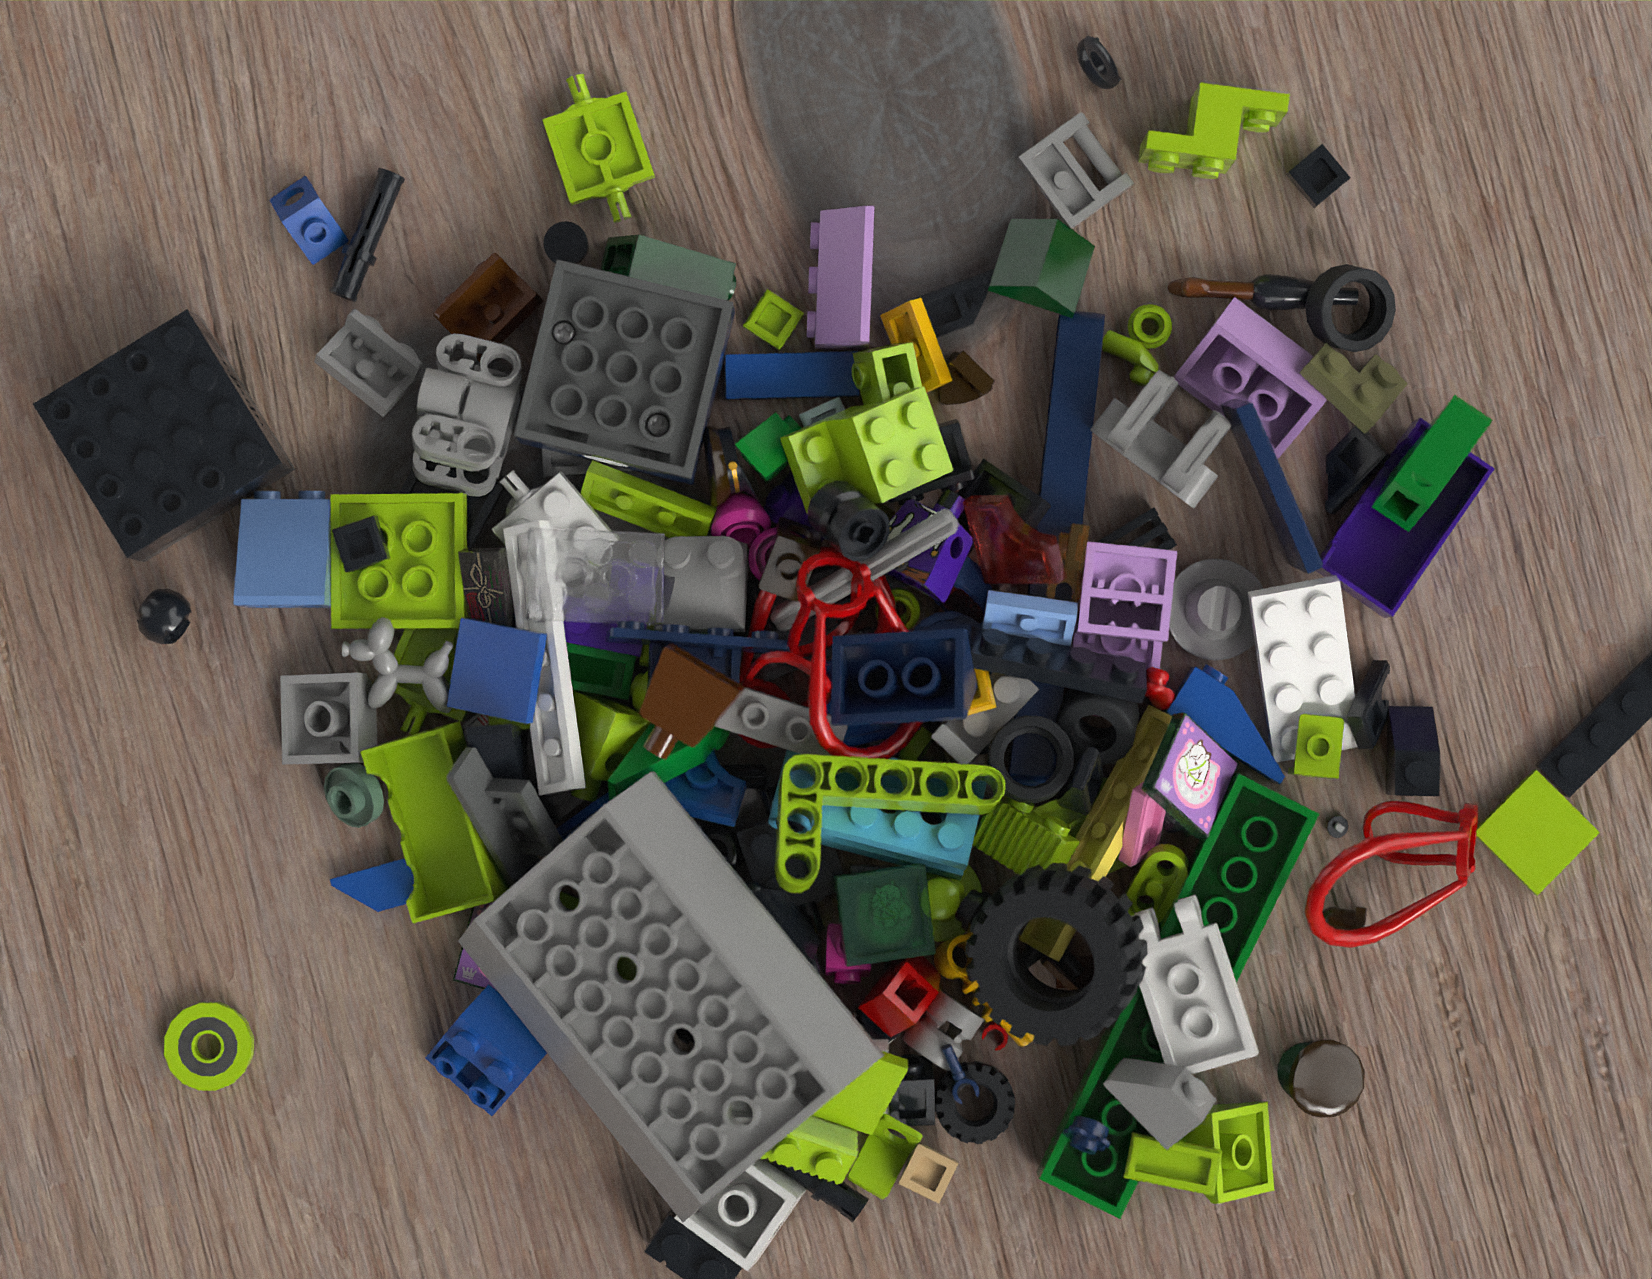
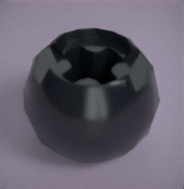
M156 589L147 596L138 610L141 614L140 619L137 620L138 628L150 641L158 644H173L181 638L190 624L187 618L192 613L191 605L179 592L171 589Z

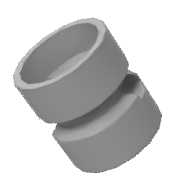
M939 988V993L925 1011V1017L920 1018L915 1025L909 1027L902 1040L921 1055L950 1072L941 1048L946 1044H951L958 1059L963 1052L960 1043L962 1040H971L984 1019L964 1003ZM948 1020L950 1022L949 1028L945 1032L939 1027Z

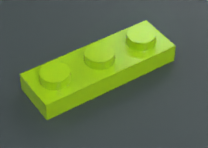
M592 460L586 472L580 493L593 509L668 538L708 536L717 510L715 507Z

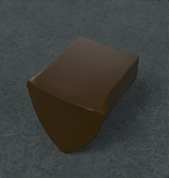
M964 350L960 353L955 351L950 355L946 364L953 381L939 387V402L941 405L968 403L992 390V384L995 380Z

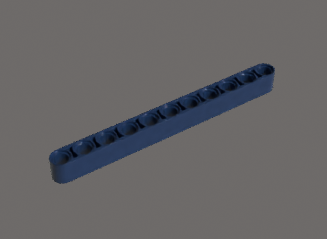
M1075 311L1073 318L1060 314L1058 317L1039 496L1045 499L1051 505V508L1035 527L1027 596L1074 602L1093 433L1090 429L1094 423L1105 314ZM1030 680L1039 690L1014 716V719L1024 715L1042 716L1056 723L1059 708L1063 703L1064 687ZM1025 733L1016 736L1011 741L1008 774L1014 781L1022 785L1035 786L1044 783L1053 775L1056 768L1057 754L1054 746L1047 738L1039 734Z

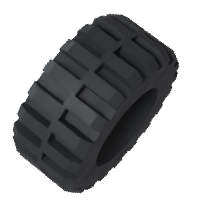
M1051 863L1045 870L1040 865L1028 868L1020 876L1014 875L1006 881L982 905L983 909L974 917L969 928L973 934L966 941L965 955L972 957V961L966 966L968 980L971 982L977 980L979 985L973 994L980 1005L985 1002L990 1005L993 1011L988 1016L997 1025L1004 1020L1012 1026L1009 1033L1020 1039L1028 1033L1034 1035V1044L1048 1046L1053 1038H1057L1060 1046L1074 1045L1079 1037L1087 1041L1097 1036L1104 1027L1109 1028L1137 993L1136 989L1143 980L1146 967L1142 964V961L1148 955L1147 941L1139 939V934L1144 929L1139 915L1130 916L1128 909L1133 903L1125 893L1118 898L1110 890L1115 883L1105 876L1099 881L1090 878L1091 869L1078 865L1071 872L1067 871L1066 863ZM1054 918L1066 922L1078 930L1088 942L1094 957L1095 973L1089 984L1080 989L1062 990L1048 986L1038 980L1029 971L1021 956L1019 934L1022 927L1031 919Z

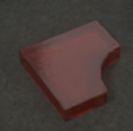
M1008 495L970 496L963 501L985 584H1059L1067 577L1056 536L1040 533L1027 525L1015 512Z

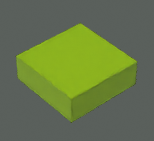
M767 289L744 323L743 328L778 351H781L803 318L804 313Z

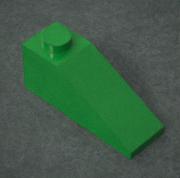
M650 723L609 777V801L652 771L665 783L700 765L707 759L713 749L719 750L724 745L730 731L714 726L694 748L678 740L668 758L662 759L643 746L655 727L653 723Z

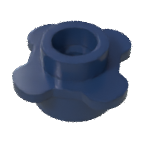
M1075 1116L1073 1124L1063 1131V1135L1071 1139L1070 1145L1088 1154H1095L1097 1150L1104 1151L1105 1147L1109 1148L1111 1144L1110 1141L1106 1140L1109 1129L1105 1125L1086 1117Z

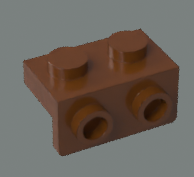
M493 253L486 261L477 265L473 273L454 292L444 298L441 305L434 311L433 316L451 334H463L501 344L544 301L497 253ZM477 353V360L481 362L483 354Z

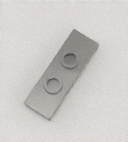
M747 687L715 725L716 727L800 754L831 756L819 745L809 723V707ZM827 713V719L834 735L843 742L848 725H831V714Z

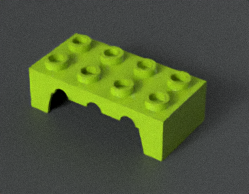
M460 721L380 743L360 751L367 774L380 776L387 786V801L393 821L398 825L401 832L400 844L406 864L411 868L414 875V889L406 900L412 924L494 902L510 888L447 781V774L467 747Z

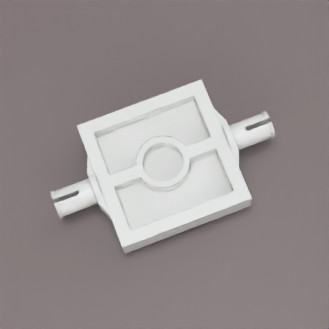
M514 470L502 478L499 483L505 487L517 502L514 504L511 512L492 528L499 539L505 544L503 528L536 520L550 521L559 589L567 582L581 577L596 594V597L600 596L603 591H606L609 583L594 565L599 556L618 541V537L563 472L560 471L544 485L532 488L531 490H529Z

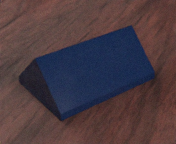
M965 628L833 636L831 725L846 726L960 720L967 718L977 689V682L967 630Z

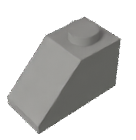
M1123 1058L1117 1063L1103 1083L1166 1150L1201 1124L1217 1100L1209 1092L1207 1086L1200 1079L1195 1078L1185 1067Z

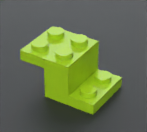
M1200 82L1191 97L1186 135L1148 130L1140 145L1138 163L1148 164V170L1153 172L1174 173L1176 167L1191 169L1192 176L1218 179L1219 173L1226 174L1236 160L1240 124L1243 123V129L1247 131L1269 132V128L1277 127L1287 114L1290 94Z
M924 386L915 387L880 403L850 407L780 438L807 516L810 501L815 493L827 483L836 480L847 481L873 503H883L954 471Z

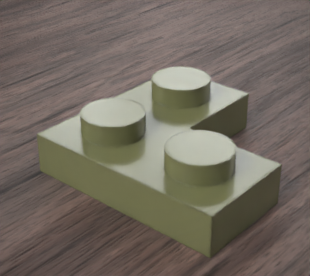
M1325 343L1299 372L1364 434L1377 423L1408 384L1391 364L1383 361L1377 354L1358 372L1350 365L1344 355L1336 352L1328 343Z

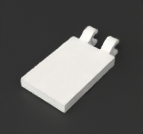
M1196 895L1177 900L1178 902L1174 903L1183 933L1163 939L1160 937L1159 925L1154 909L1149 908L1136 912L1133 916L1139 915L1144 929L1139 934V939L1147 941L1148 955L1142 961L1146 970L1143 980L1139 985L1165 1064L1185 1067L1191 1074L1257 1056L1259 1051L1217 922L1206 926L1203 925L1201 909Z

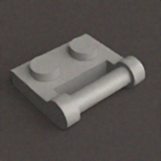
M1083 112L1071 118L1018 157V161L1065 225L1070 227V229L1075 228L1135 184L1127 173L1122 174L1087 127L1090 122ZM1074 137L1108 185L1098 191L1065 146V141Z

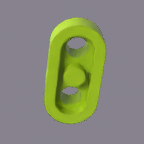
M1161 844L1149 850L1125 891V894L1133 903L1128 909L1130 916L1135 915L1136 912L1153 908L1158 923L1163 920L1187 877L1189 862L1181 849L1174 845ZM1168 860L1173 863L1174 867L1166 869L1161 867L1159 862ZM1142 895L1150 896L1153 902L1149 904L1143 903L1139 897Z

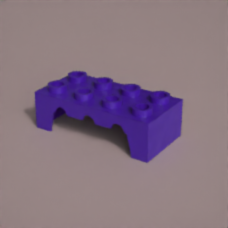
M1422 418L1411 422L1391 451V457L1380 467L1320 554L1323 568L1316 570V572L1324 577L1336 575L1340 580L1341 589L1383 618L1395 615L1495 469L1470 452L1432 505L1409 532L1372 508L1388 475L1430 425Z

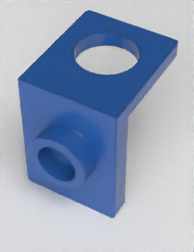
M306 176L269 200L281 222L311 264H316L349 241ZM304 192L297 202L285 206L292 196Z

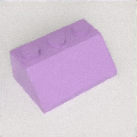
M874 206L820 211V223L811 222L810 249H819L818 267H809L808 293L817 294L816 311H808L807 338H815V349L852 351L869 349Z
M1235 297L1173 377L1179 382V386L1212 411L1216 410L1224 417L1225 415L1220 405L1235 398L1253 403L1277 459L1327 400L1299 373L1313 356Z

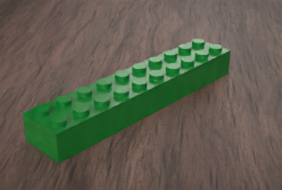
M1234 773L1209 833L1203 832L1189 860V869L1185 881L1163 920L1158 923L1161 939L1183 933L1174 903L1178 902L1177 900L1196 895L1201 909L1203 925L1206 926L1217 922L1237 983L1318 819L1319 813L1245 776ZM1140 985L1136 989L1137 993L1120 1016L1109 1028L1107 1027L1036 1171L1040 1180L1121 1219L1139 1182L1124 1178L1132 1131L1149 1135L1151 1133L1117 1100L1103 1083L1117 1063L1123 1058L1165 1064ZM1075 1116L1086 1117L1105 1125L1109 1129L1106 1140L1110 1141L1111 1144L1109 1148L1105 1147L1104 1151L1097 1150L1095 1154H1088L1070 1145L1071 1139L1064 1136L1063 1131L1073 1124Z

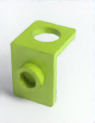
M1301 714L1298 719L1294 767L1288 768V774L1339 779L1344 720L1337 717Z
M883 1114L873 1134L868 1135L847 1175L848 1180L880 1199H885L889 1195L908 1155L918 1145L923 1135L890 1115ZM888 1129L898 1131L899 1133L904 1135L906 1139L899 1138L893 1135Z

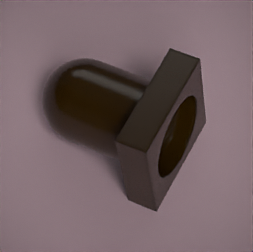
M1357 906L1356 911L1328 907L1322 912L1325 921L1332 927L1352 930L1365 927L1368 908Z

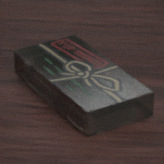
M464 548L459 551L458 556L467 617L517 628L505 548Z

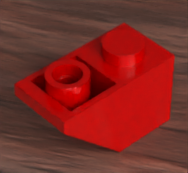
M919 952L898 954L858 1008L891 1038L917 1023L939 993L941 974Z

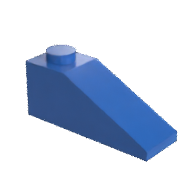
M1205 664L1202 670L1197 667H1191L1174 693L1175 699L1173 703L1163 712L1182 722L1185 716H1187L1226 753L1273 783L1281 784L1285 776L1235 692L1224 685L1228 678Z

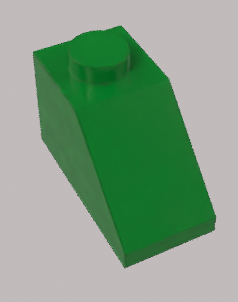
M775 412L738 441L735 447L742 458L768 484L789 465L780 438L802 428L790 415L782 420Z

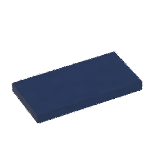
M1235 398L1221 404L1220 406L1226 419L1232 424L1230 429L1290 566L1307 574L1323 568V562L1254 404Z

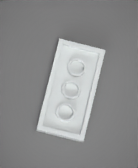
M1334 575L1249 591L1248 598L1269 746L1275 761L1283 762L1295 759L1298 719L1301 714L1342 718L1344 720L1342 750L1357 748L1358 746L1346 717L1355 699L1341 586L1338 577Z

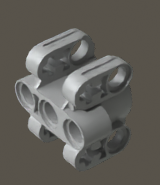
M451 334L440 340L437 346L436 364L438 369L427 367L420 386L417 402V422L413 427L412 444L415 450L413 453V471L416 478L426 485L464 493L468 496L480 497L488 494L495 486L496 478H499L521 400V397H519V386L522 374H520L521 360L517 352L506 345L463 334ZM455 349H460L463 351V358L465 359L450 362L449 355H453ZM477 353L483 354L480 366L474 365V362L477 360ZM502 358L512 364L513 371L508 375L505 372L487 367L492 360ZM424 461H432L441 465H437L434 471L426 470V462ZM453 467L457 468L456 478L450 477V469ZM487 469L490 474L483 483L473 484L466 480L463 473L465 470L479 471Z
M1158 370L1129 408L1114 398L1090 431L1194 509L1219 477L1206 467L1204 462L1230 430L1232 424L1220 412L1215 410L1187 446L1153 421L1179 383L1172 376Z

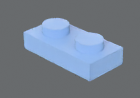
M988 590L982 628L998 629L1006 634L1025 638H1041L1049 643L1071 646L1078 603Z

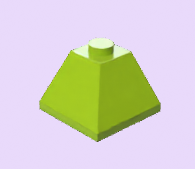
M1268 1101L1215 1104L1203 1122L1179 1140L1222 1149L1214 1196L1204 1194L1211 1203L1220 1204L1274 1191Z

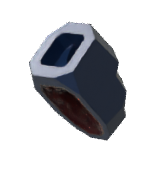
M967 556L945 603L934 598L933 600L945 612L956 611L965 614L982 625L988 590H993L992 586L983 577V569Z

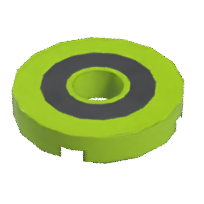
M200 1002L183 1009L171 1021L164 1037V1057L170 1071L182 1084L198 1091H216L235 1083L246 1072L254 1055V1035L248 1021L235 1009L221 1002ZM203 1034H212L219 1039L221 1050L216 1058H206L199 1052L198 1040Z

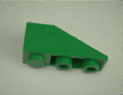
M1454 394L1388 475L1372 508L1409 532L1432 505L1489 427L1492 419Z

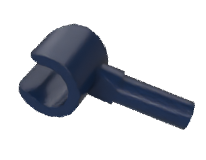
M944 1045L941 1050L954 1080L952 1084L954 1099L962 1104L960 1096L957 1094V1089L963 1083L971 1084L974 1087L976 1097H978L979 1087L976 1081L966 1076L952 1045Z

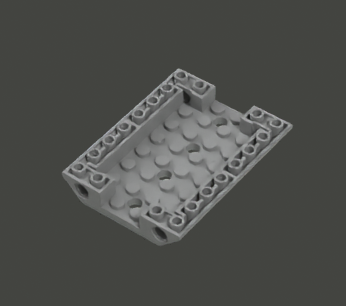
M654 771L644 776L600 808L476 917L458 941L682 1222L686 1221L746 1171L754 1162L884 1056L875 1042ZM564 885L574 887L579 893L580 902L575 910L566 908L560 900V891ZM621 956L631 958L637 966V975L632 981L623 979L617 971V962ZM678 1028H685L693 1034L695 1046L691 1052L682 1051L675 1044L674 1035ZM735 1100H743L751 1106L753 1110L751 1123H740L734 1118L732 1105Z

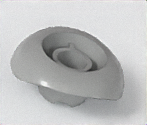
M1206 559L1188 566L1174 581L1169 625L1172 635L1184 650L1202 659L1225 660L1242 654L1255 644L1248 592L1264 589L1263 586L1249 570L1229 560Z

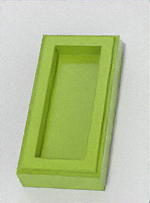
M1132 1131L1124 1178L1214 1196L1222 1149L1178 1141L1166 1150L1152 1135Z

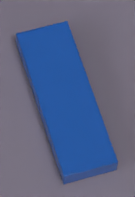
M858 351L725 355L726 399L859 397V389L854 384L851 372L852 365L854 364L852 353Z

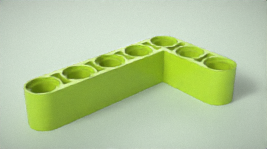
M811 754L795 755L784 765L779 781L775 856L776 881L780 887L792 893L803 892L814 882L820 867L822 805L981 815L989 813L998 804L1005 792V780L998 770L986 765ZM795 770H804L811 775L813 785L808 788H798L792 784L789 774ZM844 772L852 774L858 781V788L854 791L840 789L835 782V776ZM888 775L896 776L903 784V791L899 794L886 792L881 786L880 779ZM931 778L941 779L948 787V794L943 797L933 796L926 787V781ZM975 781L986 782L993 790V797L987 800L979 799L972 792L971 784ZM794 814L804 815L811 823V830L801 834L792 831L787 823L788 817ZM791 859L802 860L809 868V875L801 879L793 878L787 873L785 863Z

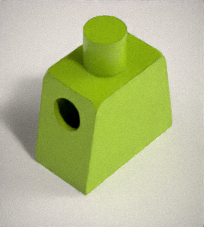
M573 690L586 788L573 790L570 794L583 800L595 801L597 800L602 780L608 781L609 777L651 722L641 717L638 711L609 696Z

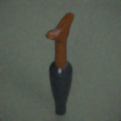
M1275 274L1257 276L1252 282L1207 280L1189 277L1171 281L1167 289L1171 294L1186 298L1233 299L1235 297L1241 300H1250L1256 307L1263 310L1306 309L1305 305L1309 289L1315 281ZM1341 287L1334 297L1332 305L1356 306L1359 298L1358 289Z

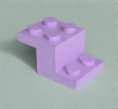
M1087 541L1082 584L1077 589L1076 602L1078 603L1071 647H1084L1092 652L1116 657L1127 656L1136 661L1144 662L1146 669L1150 666L1160 669L1162 643L1168 641L1177 551Z

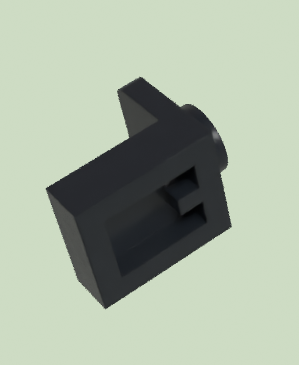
M916 1054L902 1055L900 1057L908 1059V1071L890 1101V1116L907 1126L935 1125V1090L932 1061Z

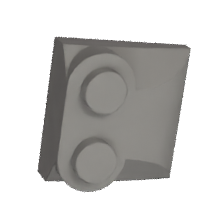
M726 536L672 537L659 544L655 553V563L658 569L655 631H662V625L678 624L689 626V633H707V628L733 629L734 633L745 632L749 570L748 545Z
M367 673L280 676L282 765L363 762L360 751L377 745L376 709H372L368 705V694L373 683L368 678Z

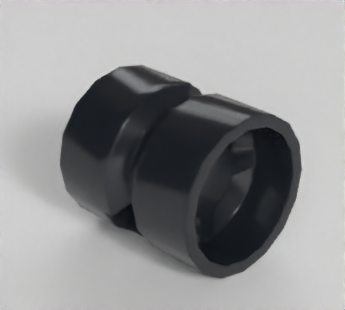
M836 480L827 483L815 493L808 507V521L810 525L849 560L863 561L871 558L886 543L890 533V521L887 515L847 481Z

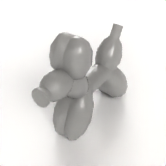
M380 618L372 625L368 639H357L351 644L343 641V657L350 655L354 660L358 661L372 660L374 667L380 673L374 680L368 694V705L372 709L383 706L394 694L398 683H413L423 685L428 700L437 710L443 713H449L452 710L451 707H447L450 684L443 676L448 668V654L453 648L451 642L446 641L441 650H437L429 655L423 666L398 665L394 654L388 650L395 630L391 621L387 618Z

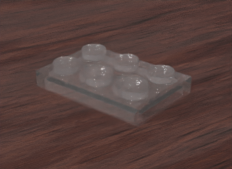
M530 527L527 539L526 620L616 624L619 621H637L645 623V625L663 624L665 533Z

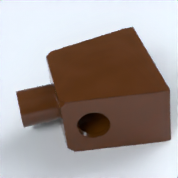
M671 643L665 646L639 711L641 717L655 725L643 746L662 759L668 758L678 740L694 748L742 695L746 687L676 644Z

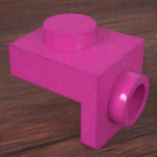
M829 924L827 927L825 975L834 976V982L861 983V977H870L871 958L846 962L842 924Z

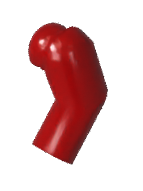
M1151 666L1146 669L1147 691L1145 696L1150 706L1159 710H1166L1175 699L1174 692L1165 687L1169 680V673Z

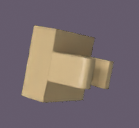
M919 1142L914 1148L898 1184L939 1204L959 1163L957 1160Z

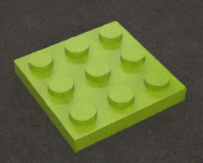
M330 494L331 629H371L372 625L380 618L389 619L394 629L459 628L461 618H467V591L464 594L463 585L467 586V494ZM371 516H377L391 559L346 573L332 530Z

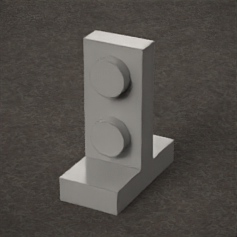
M993 672L989 677L996 708L969 715L966 719L948 720L931 737L960 764H972L983 749L993 740L996 732L1023 708L1037 693L1039 688L1030 680Z

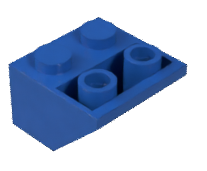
M488 984L458 1017L425 1059L435 1066L442 1076L451 1080L467 1094L475 1105L483 1108L489 1115L493 1116L544 1058L547 1052L504 998Z

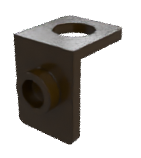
M779 517L776 540L760 578L759 588L798 602V593L796 591L798 571L804 561L815 554H820L821 535L810 526ZM790 531L801 533L807 538L796 536ZM811 570L805 578L806 585L808 584V581L813 570Z

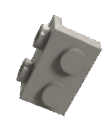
M353 309L348 314L344 326L316 354L314 360L318 366L382 417L416 383L423 363L418 359L417 354L412 348L404 343L396 342L384 332L377 320L371 316L361 314L356 309Z

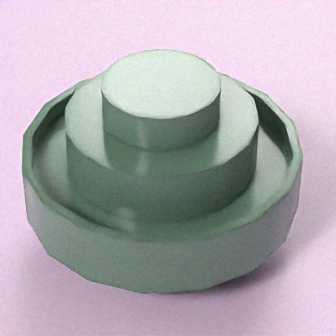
M340 764L330 770L325 777L324 792L326 800L332 812L345 824L360 828L378 819L383 812L384 797L380 782L375 775L367 774L366 768L361 764Z

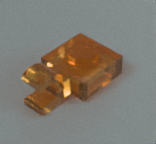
M1072 523L1068 527V533H1059L1055 558L1063 559L1062 571L1048 582L1046 587L1048 599H1054L1055 589L1060 583H1066L1071 587L1070 602H1078L1080 599L1081 571H1083L1090 526Z

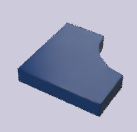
M713 749L703 763L664 783L691 817L734 827L745 795L746 781L730 775L719 764L715 749Z

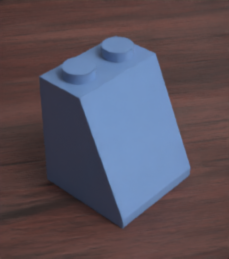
M254 491V499H241L234 585L235 606L246 608H331V499H325V491H298V499H281L280 491Z

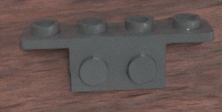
M466 747L447 774V781L511 888L540 862L538 856H547L563 842V839L529 780L493 778L475 747Z

